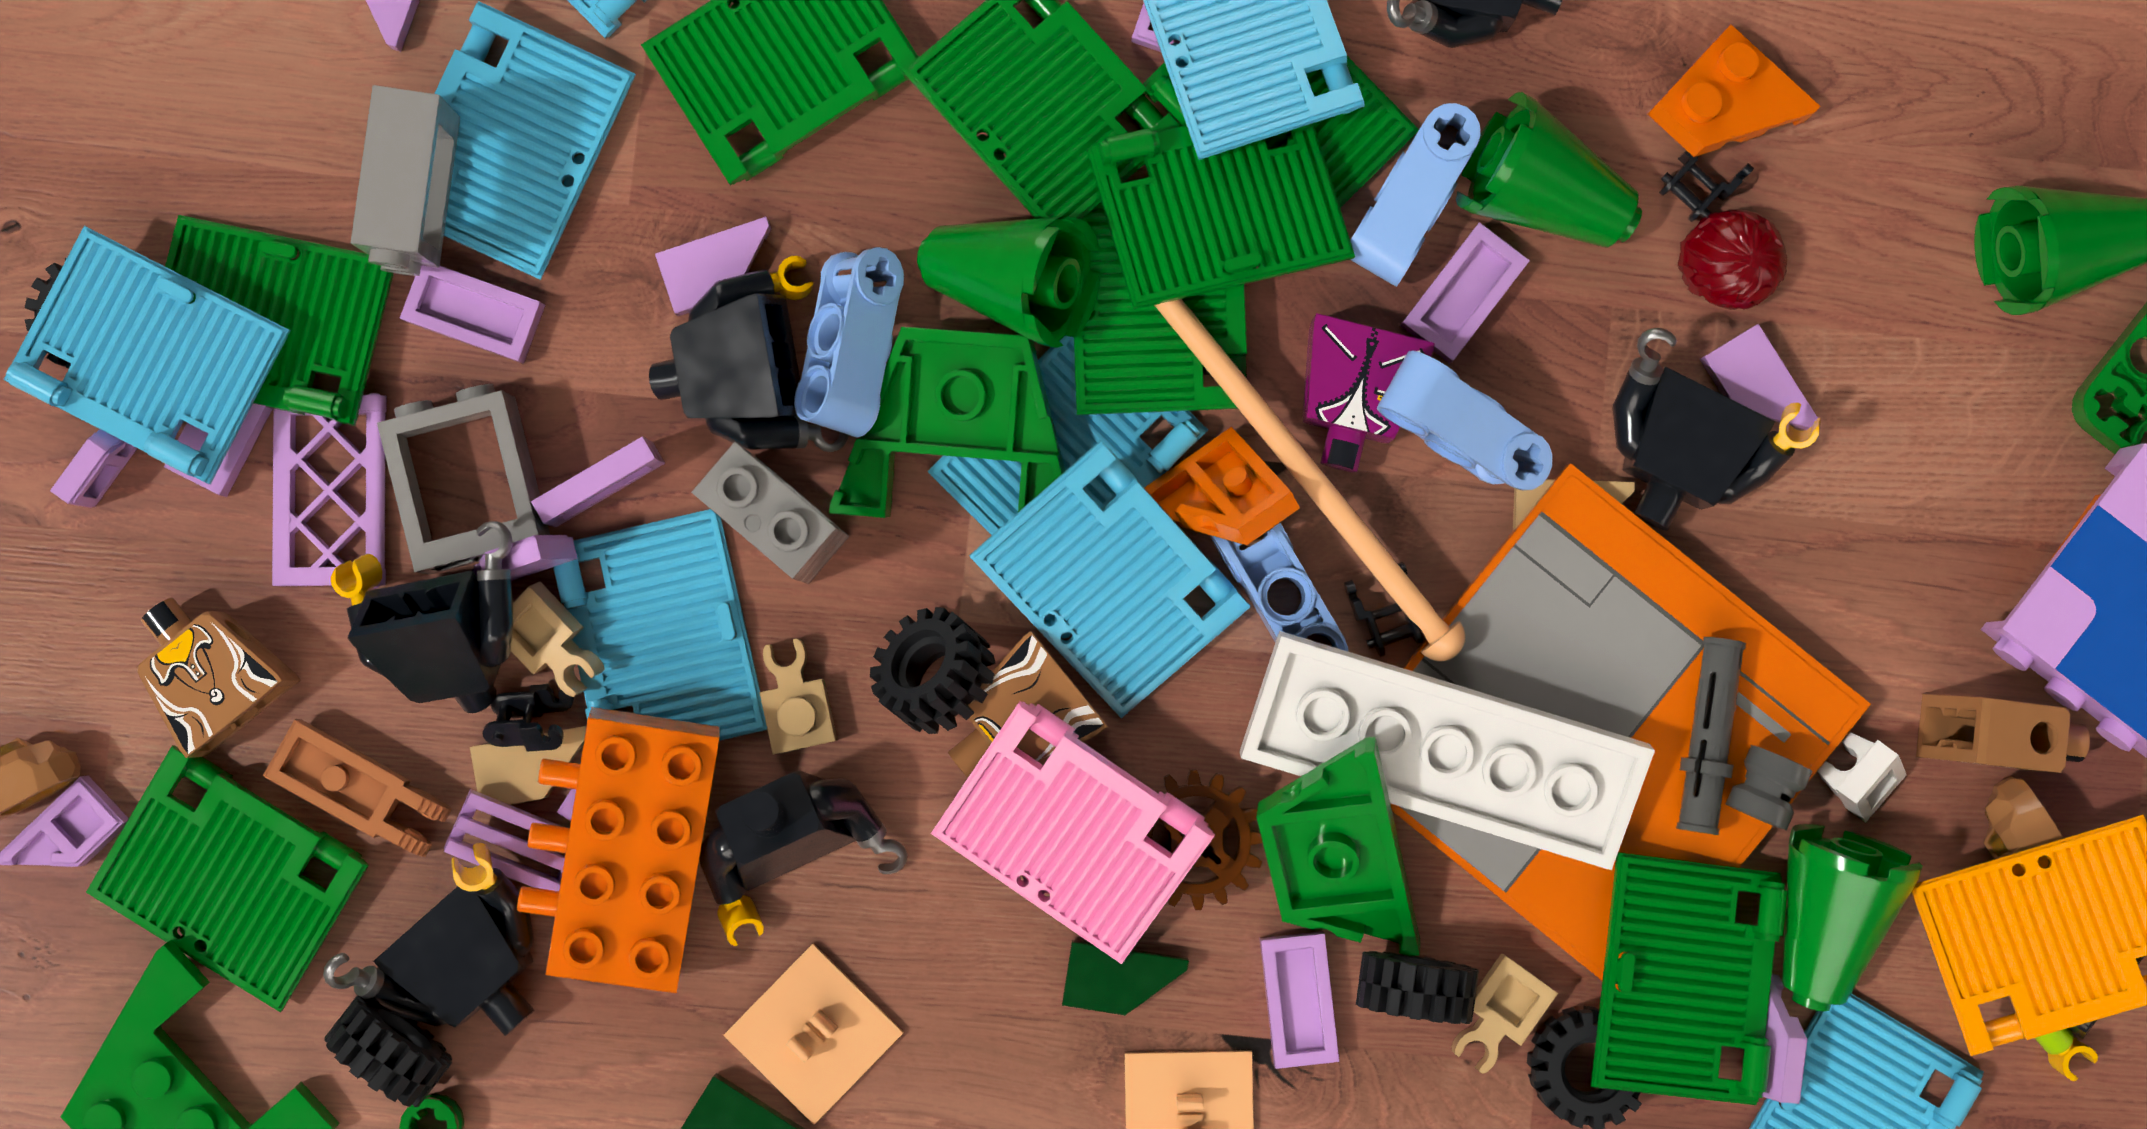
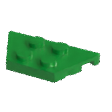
M1368 737L1259 801L1256 818L1283 922L1308 929H1327L1337 937L1361 943L1363 935L1367 934L1399 943V954L1419 956L1420 935L1376 737Z

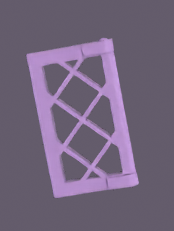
M370 393L362 397L358 415H366V448L362 452L338 430L343 423L333 420L329 421L326 417L305 413V415L273 409L272 586H332L331 575L338 565L345 563L337 554L361 529L366 532V554L375 556L380 562L383 571L381 582L372 589L386 585L385 453L377 423L385 421L387 396ZM296 416H313L324 428L298 452L296 450ZM332 435L355 459L329 484L306 460ZM363 466L366 469V511L360 515L337 491ZM301 467L324 491L298 516L295 513V471ZM330 498L355 521L331 547L306 524ZM299 530L323 553L311 567H295V534ZM331 561L336 567L325 566Z

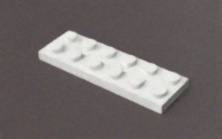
M1279 631L1240 748L1242 759L1303 776L1364 738L1376 737L1391 804L1609 870L1613 868L1655 752L1649 743L1282 631Z

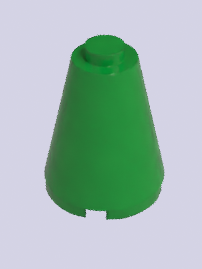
M1517 92L1507 99L1517 106L1507 117L1496 111L1484 127L1477 147L1461 176L1471 181L1468 196L1457 191V205L1476 215L1605 248L1612 246L1617 240L1625 242L1636 230L1642 216V209L1637 206L1639 200L1638 192L1536 99L1523 92Z
M2018 185L2002 187L1994 190L1986 199L1995 201L1990 209V213L1979 214L1975 226L1974 249L1980 278L1984 286L1995 284L2003 299L1994 302L2002 311L2010 315H2024L2037 312L2147 264V198Z
M1053 217L942 225L933 229L928 237L922 241L917 254L918 268L928 287L1041 345L1054 348L1064 346L1060 342L1064 336L1075 338L1084 329L1095 306L1100 286L1101 272L1090 270V251L1100 253L1097 236L1093 228L1086 221L1077 218Z
M1798 824L1793 826L1788 845L1786 889L1788 894L1785 913L1782 983L1793 992L1792 1000L1799 1005L1817 1011H1829L1832 1004L1842 1005L1849 999L1918 882L1923 866L1920 862L1909 865L1912 857L1910 854L1880 840L1846 830L1844 831L1843 838L1826 839L1822 838L1825 826Z

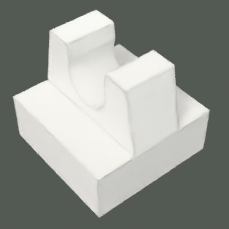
M1850 732L1842 743L1846 751L1857 758L1855 766L1850 770L1840 771L1825 761L1819 768L1818 773L1827 786L1843 802L1845 808L1866 823L1907 774L1899 755L1879 740L1873 743Z

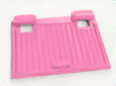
M1020 701L931 834L1122 964L1215 834L1207 827L1208 823L1204 821V816L1170 793L1166 792L1164 794L1161 791L1157 793L1077 739L1079 735L1074 732L1076 729L1039 704L1037 706L1032 703L1028 705ZM1028 729L1055 746V749L1044 765L1017 748V745ZM1158 818L1185 835L1173 854L1146 836Z

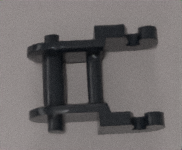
M1686 150L1678 158L1683 164L1682 168L1673 177L1667 172L1661 178L1666 185L1659 193L1662 196L1669 191L1674 193L1692 210L1688 220L1693 222L1699 215L1703 218L1710 215L1712 212L1707 209L1709 204L1717 196L1722 200L1730 196L1743 182L1742 180L1753 171L1754 167L1747 163L1728 183L1721 182L1717 184L1695 164L1698 161V157H1693ZM1688 171L1711 191L1703 201L1680 181Z
M1403 562L1397 563L1408 574L1405 564ZM1353 580L1344 582L1356 621L1365 619L1372 637V639L1366 640L1369 649L1376 648L1379 656L1383 657L1385 656L1384 646L1409 637H1413L1417 644L1423 642L1420 632L1422 630L1405 613L1404 616L1407 624L1380 633L1375 620L1400 612L1402 609L1397 603L1375 611H1365L1362 601L1357 597V589Z
M548 684L530 685L529 691L497 694L491 703V709L497 715L496 721L485 725L482 732L483 737L489 744L497 747L525 746L526 752L555 750L563 742L564 732L561 727L555 724L550 725L548 736H545L540 724L532 722L533 717H541L544 713L567 711L571 708L574 697L565 694L560 689L558 693L559 698H556L554 691Z

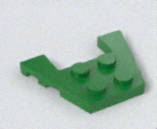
M901 327L885 367L880 392V410L877 419L865 435L856 439L848 458L850 463L838 490H835L830 502L829 513L880 518L891 517L896 452L1018 461L1021 463L1018 512L1065 472L1033 340L1022 335Z
M172 940L165 943L155 952L60 1116L71 1129H335L340 1124L302 1081L254 1123L250 1124L162 1029V1024L210 983Z

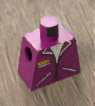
M1316 313L1311 321L1308 333L1302 422L1328 429L1320 464L1338 470L1357 472L1365 439L1387 444L1395 439L1400 426L1384 417L1377 410V406L1408 351L1421 352L1431 357L1435 343Z

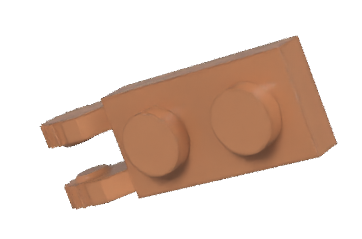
M294 719L263 774L270 781L373 838L381 836L393 844L402 847L404 850L421 857H426L433 843L426 839V836L419 831L390 820L397 805L401 801L417 810L426 818L441 822L446 821L452 810L449 805L440 799L435 798L424 790L409 785L410 779L302 719Z

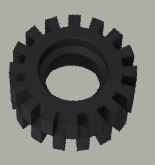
M940 607L935 608L934 614L928 608L917 610V622L907 615L899 621L903 630L898 635L890 629L883 637L890 643L888 648L882 649L877 647L873 657L881 665L870 667V678L877 682L871 686L873 694L880 699L879 703L912 729L921 732L923 729L928 734H938L939 724L947 731L957 727L956 715L959 714L965 720L970 718L975 713L969 707V704L974 699L983 703L988 694L980 687L982 683H993L995 673L987 667L995 664L994 654L988 650L991 647L989 643L954 612L949 613L945 608ZM945 656L937 673L929 681L920 685L925 672L932 663Z
M1364 951L1362 953L1356 1005L1374 1012H1386L1387 1015L1397 1017L1405 1016L1409 1017V1019H1425L1437 1023H1443L1444 1021L1451 1024H1470L1473 1019L1479 971L1476 968H1471V966L1456 964L1450 961L1435 960V958L1399 955L1392 952Z
M358 995L324 1037L328 1050L336 1054L334 1058L340 1064L351 1068L349 1072L357 1079L362 1077L368 1082L367 1086L376 1092L380 1089L384 1092L386 1098L394 1102L398 1099L404 1106L408 1107L411 1105L419 1107L452 1064V1057L445 1052L446 1048L443 1044L433 1040L435 1036L427 1029H421L417 1026L418 1022L416 1020L395 1015Z
M1583 1006V1010H1576L1570 1007L1562 1010L1563 1015L1557 1019L1553 1016L1549 1017L1543 1022L1547 1026L1541 1034L1535 1032L1531 1040L1535 1044L1533 1053L1528 1052L1527 1064L1531 1067L1532 1073L1528 1074L1531 1086L1536 1089L1537 1097L1561 1120L1564 1119L1571 1125L1582 1129L1583 1125H1589L1593 1129H1605L1604 1123L1609 1121L1618 1125L1626 1120L1623 1114L1627 1110L1631 1109L1636 1112L1642 1105L1637 1100L1641 1092L1599 1088L1594 1091H1580L1573 1088L1566 1078L1565 1062L1569 1053L1581 1044L1596 1043L1599 1009Z

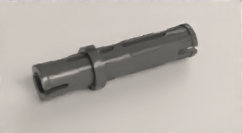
M1704 637V650L1695 700L1688 758L1681 757L1679 770L1686 771L1679 822H1677L1676 829L1719 835L1720 829H1718L1725 777L1732 778L1734 765L1727 764L1737 705L1736 700L1743 651L1746 649V643L1731 639Z

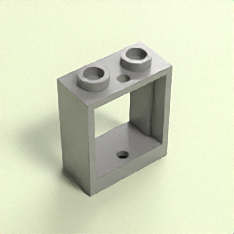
M377 85L372 86L351 244L369 255V263L381 265L380 270L386 272L420 276L421 265L435 268L440 267L460 116L438 94Z
M493 384L478 385L456 392L458 402L435 408L431 400L401 405L394 409L396 418L377 423L414 572L434 574L479 562L485 552L500 547L501 535L492 528L479 537L476 529L432 541L407 438L492 416L518 518L503 522L502 524L511 532L512 543L533 535H550L548 525L542 522L531 503L532 500L540 496L516 398L502 390L495 392Z
M736 442L731 445L691 492L792 579L807 584L815 578L850 537L759 458Z

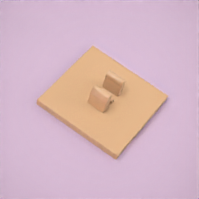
M813 943L723 1036L815 1125L904 1031Z
M1252 1050L1124 1052L1126 1129H1254Z

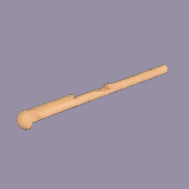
M1182 299L1154 305L1402 611L1422 630L1429 644L1421 653L1430 660L1440 662L1457 656L1465 643V630L1462 623L1458 621L1449 627L1438 616L1419 589Z

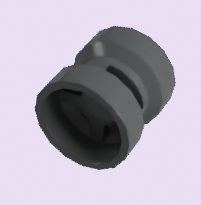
M1751 745L1744 760L1747 770L1746 780L1744 783L1733 786L1725 804L1760 821L1787 831L1794 815L1793 808L1789 802L1791 798L1794 799L1796 792L1805 790L1813 771L1776 753Z

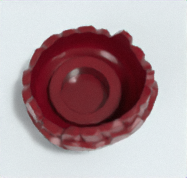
M1738 209L1712 213L1702 218L1698 225L1680 242L1678 269L1683 273L1682 279L1685 285L1688 286V290L1694 295L1703 296L1709 303L1725 309L1735 310L1740 308L1745 310L1760 304L1775 292L1780 282L1784 280L1787 272V254L1781 235L1772 222L1758 213Z

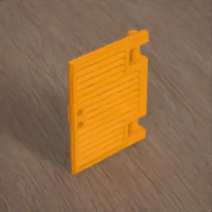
M2144 815L1916 883L1912 890L1914 901L1970 1056L1994 1050L1993 1047L2020 1039L2029 1040L2147 1005V974L2141 975L2136 958L2147 955V822ZM2009 996L2015 1013L1984 1022L1978 1005Z

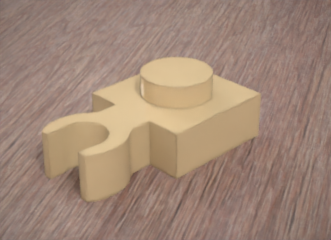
M541 582L529 586L513 603L514 621L510 651L533 675L549 666L554 672L559 688L565 694L574 697L587 689L575 676V665L582 667L590 678L599 675L605 670L602 661L596 654L589 650L581 649L574 643L572 639L584 627Z
M798 638L793 639L796 659L787 667H783L776 662L773 645H765L763 649L765 665L776 677L778 685L777 689L759 692L773 755L837 741L825 680L818 679L805 682L803 671L807 664L808 655L804 642Z
M1501 953L1476 989L1473 1012L1480 1016L1474 1026L1464 1029L1455 1037L1451 1046L1452 1052L1459 1057L1469 1042H1483L1485 1054L1475 1068L1482 1074L1488 1072L1498 1058V1046L1503 1037L1506 1035L1522 1046L1558 993Z

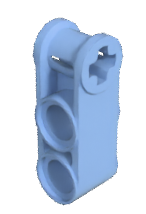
M1448 103L1435 108L1427 116L1406 153L1402 152L1374 199L1376 204L1374 207L1370 206L1350 240L1355 254V258L1350 260L1396 287L1425 240L1423 236L1426 231L1429 232L1450 199L1458 184L1456 181L1477 147L1481 136L1480 123L1476 115L1469 108L1457 103ZM1447 125H1451L1458 130L1455 138L1457 143L1452 144L1446 150L1437 144L1441 136L1439 132H1442Z
M870 248L862 251L860 255L852 252H840L831 255L824 263L814 317L807 334L808 347L802 376L795 393L794 406L796 414L800 419L857 438L865 435L872 428L880 410V392L886 362L892 349V331L899 296L904 285V272L901 262L887 248ZM851 269V274L838 276L839 271ZM875 282H887L884 286L873 287Z
M1408 351L1377 406V410L1384 417L1423 439L1424 443L1434 452L1462 466L1481 481L1489 484L1506 483L1519 490H1533L1543 484L1552 468V452L1549 444L1542 436H1539L1508 414L1497 401L1460 380V377L1448 366L1421 352Z
M1281 523L1264 533V539L1242 551L1239 549V546L1242 544L1210 535L1224 563L1236 581L1242 585L1275 643L1279 631L1305 639L1309 635L1320 634L1329 640L1332 647L1348 651L1345 637L1295 555L1292 543ZM1278 579L1289 580L1299 588L1301 603L1298 609L1291 615H1280L1269 606L1267 591L1270 585Z

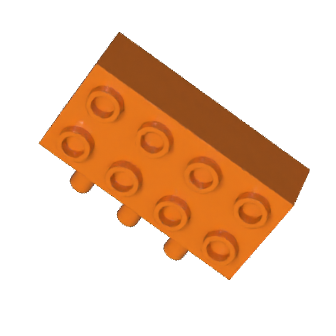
M591 707L581 763L542 759L538 776L539 784L576 789L570 828L532 823L528 836L527 846L529 848L566 853L559 891L522 886L518 897L517 911L555 917L545 975L677 993L720 738L719 726Z

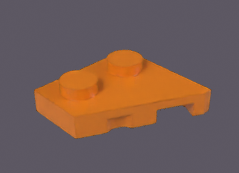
M1730 24L1647 115L1693 157L1718 150L1730 141L1741 143L1760 137L1769 129L1792 122L1795 126L1804 123L1821 106Z
M1232 426L1144 487L1179 527L1244 545H1249L1300 509L1291 490Z

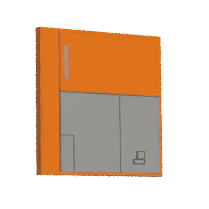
M1571 463L1562 469L1525 518L1512 531L1442 618L1449 627L1458 621L1462 623L1465 630V643L1460 653L1447 661L1430 660L1421 653L1429 644L1427 639H1425L1403 666V669L1649 743L1655 752L1618 852L1740 868L1773 827L1725 804L1733 786L1744 783L1746 780L1747 770L1744 760L1751 745L1776 753L1812 770L1810 781L1871 705V703ZM1704 637L1724 638L1746 643V649L1743 651L1736 700L1737 705L1727 764L1734 765L1732 778L1725 777L1718 829H1720L1719 835L1676 829L1677 822H1679L1686 771L1679 770L1681 757L1688 758L1695 700L1704 650ZM1801 791L1796 792V794H1795V796H1794V799L1798 796V794H1799ZM1391 804L1392 812L1601 981L1603 980L1615 862L1612 870ZM1620 953L1618 958H1621L1622 954L1624 953Z

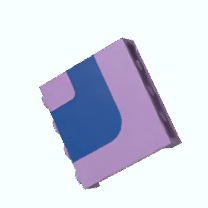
M2142 443L2118 450L2105 467L2115 478L2004 621L1986 622L1980 630L1997 642L1993 650L2004 661L2022 671H2026L2029 667L2048 681L2044 690L2054 700L2073 711H2078L2082 708L2097 719L2100 723L2096 730L2107 741L2128 752L2134 748L2147 758V444Z

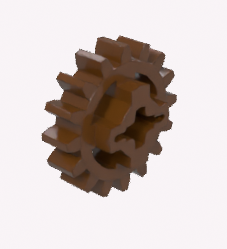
M1189 769L1187 785L1178 786L1170 774L1164 776L1166 791L1179 800L1192 796L1207 797L1215 800L1203 812L1198 813L1205 817L1204 821L1208 823V826L1215 834L1209 844L1211 845L1210 849L1218 856L1217 860H1213L1205 852L1200 855L1192 866L1208 867L1217 875L1216 877L1201 882L1182 880L1168 899V905L1175 907L1182 895L1187 894L1191 896L1194 909L1202 910L1204 895L1213 893L1216 900L1221 905L1228 903L1225 890L1227 885L1233 883L1242 890H1246L1249 887L1245 877L1241 874L1245 866L1261 868L1262 861L1250 853L1251 845L1263 843L1260 832L1250 830L1249 823L1257 819L1258 808L1252 807L1242 810L1238 804L1243 800L1246 791L1241 786H1238L1228 794L1222 792L1224 776L1219 773H1215L1208 785L1201 784L1196 769ZM1158 818L1169 830L1168 851L1173 854L1183 840V836L1178 830ZM1232 818L1238 830V846L1234 858L1230 857L1223 850V830ZM1155 824L1146 835L1150 839H1152Z

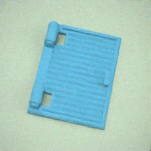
M1143 0L1198 160L1330 117L1347 114L1365 106L1358 83H1353L1349 73L1347 53L1327 0ZM1172 40L1180 41V43L1169 44ZM1321 69L1329 92L1314 97L1306 74Z
M478 1L469 18L472 27L460 51L454 50L434 93L440 95L460 116L444 236L541 280L636 74ZM496 35L508 40V43L495 68L484 61Z
M84 226L3 380L51 406L58 407L146 452L149 456L189 476L211 484L291 330ZM193 293H195V295H196L195 301H194L193 303L189 304V302H191V301L193 300V298H194ZM47 352L71 363L63 381L57 380L38 370ZM184 421L208 433L200 451L175 440Z
M1064 336L1060 340L1064 346L1050 347L1038 360L1065 471L1101 440L1139 480L1140 484L1146 487L1169 471L1171 466L1208 431L1190 411L1077 415L1074 338ZM1162 416L1173 429L1152 450L1140 436ZM943 455L927 471L991 535L1018 513L1021 463L1018 461ZM1099 475L1084 487V490L1101 508L1105 507L1116 497L1115 492Z
M1101 440L969 555L1120 718L1124 717L1251 607L1234 585L1202 553L1146 491L1139 480ZM1098 475L1116 494V497L1103 508L1084 490V487ZM1198 585L1215 603V606L1203 617H1200L1184 599ZM1071 634H1072V637H1071L1069 640H1062V639H1061V637H1062V638H1069V637L1071 636Z
M709 509L573 541L578 559L555 566L553 569L561 604H564L565 608L584 627L572 640L579 648L596 654L605 668L602 673L590 678L584 669L578 665L581 682L587 687L583 691L587 709H585L587 721L591 707L616 710L632 706L635 714L719 726V741L767 730L759 693V683L720 516ZM599 558L606 588L585 592L579 563Z
M1851 994L1845 1004H1832L1829 1011H1816L1804 1032L1807 1037V1049L1799 1104L1781 1103L1780 1107L1778 1101L1766 1098L1749 1129H1955L1956 1126L1960 1127L1982 1090L1980 1085L1984 1071ZM1935 1069L1954 1080L1940 1108L1919 1097Z

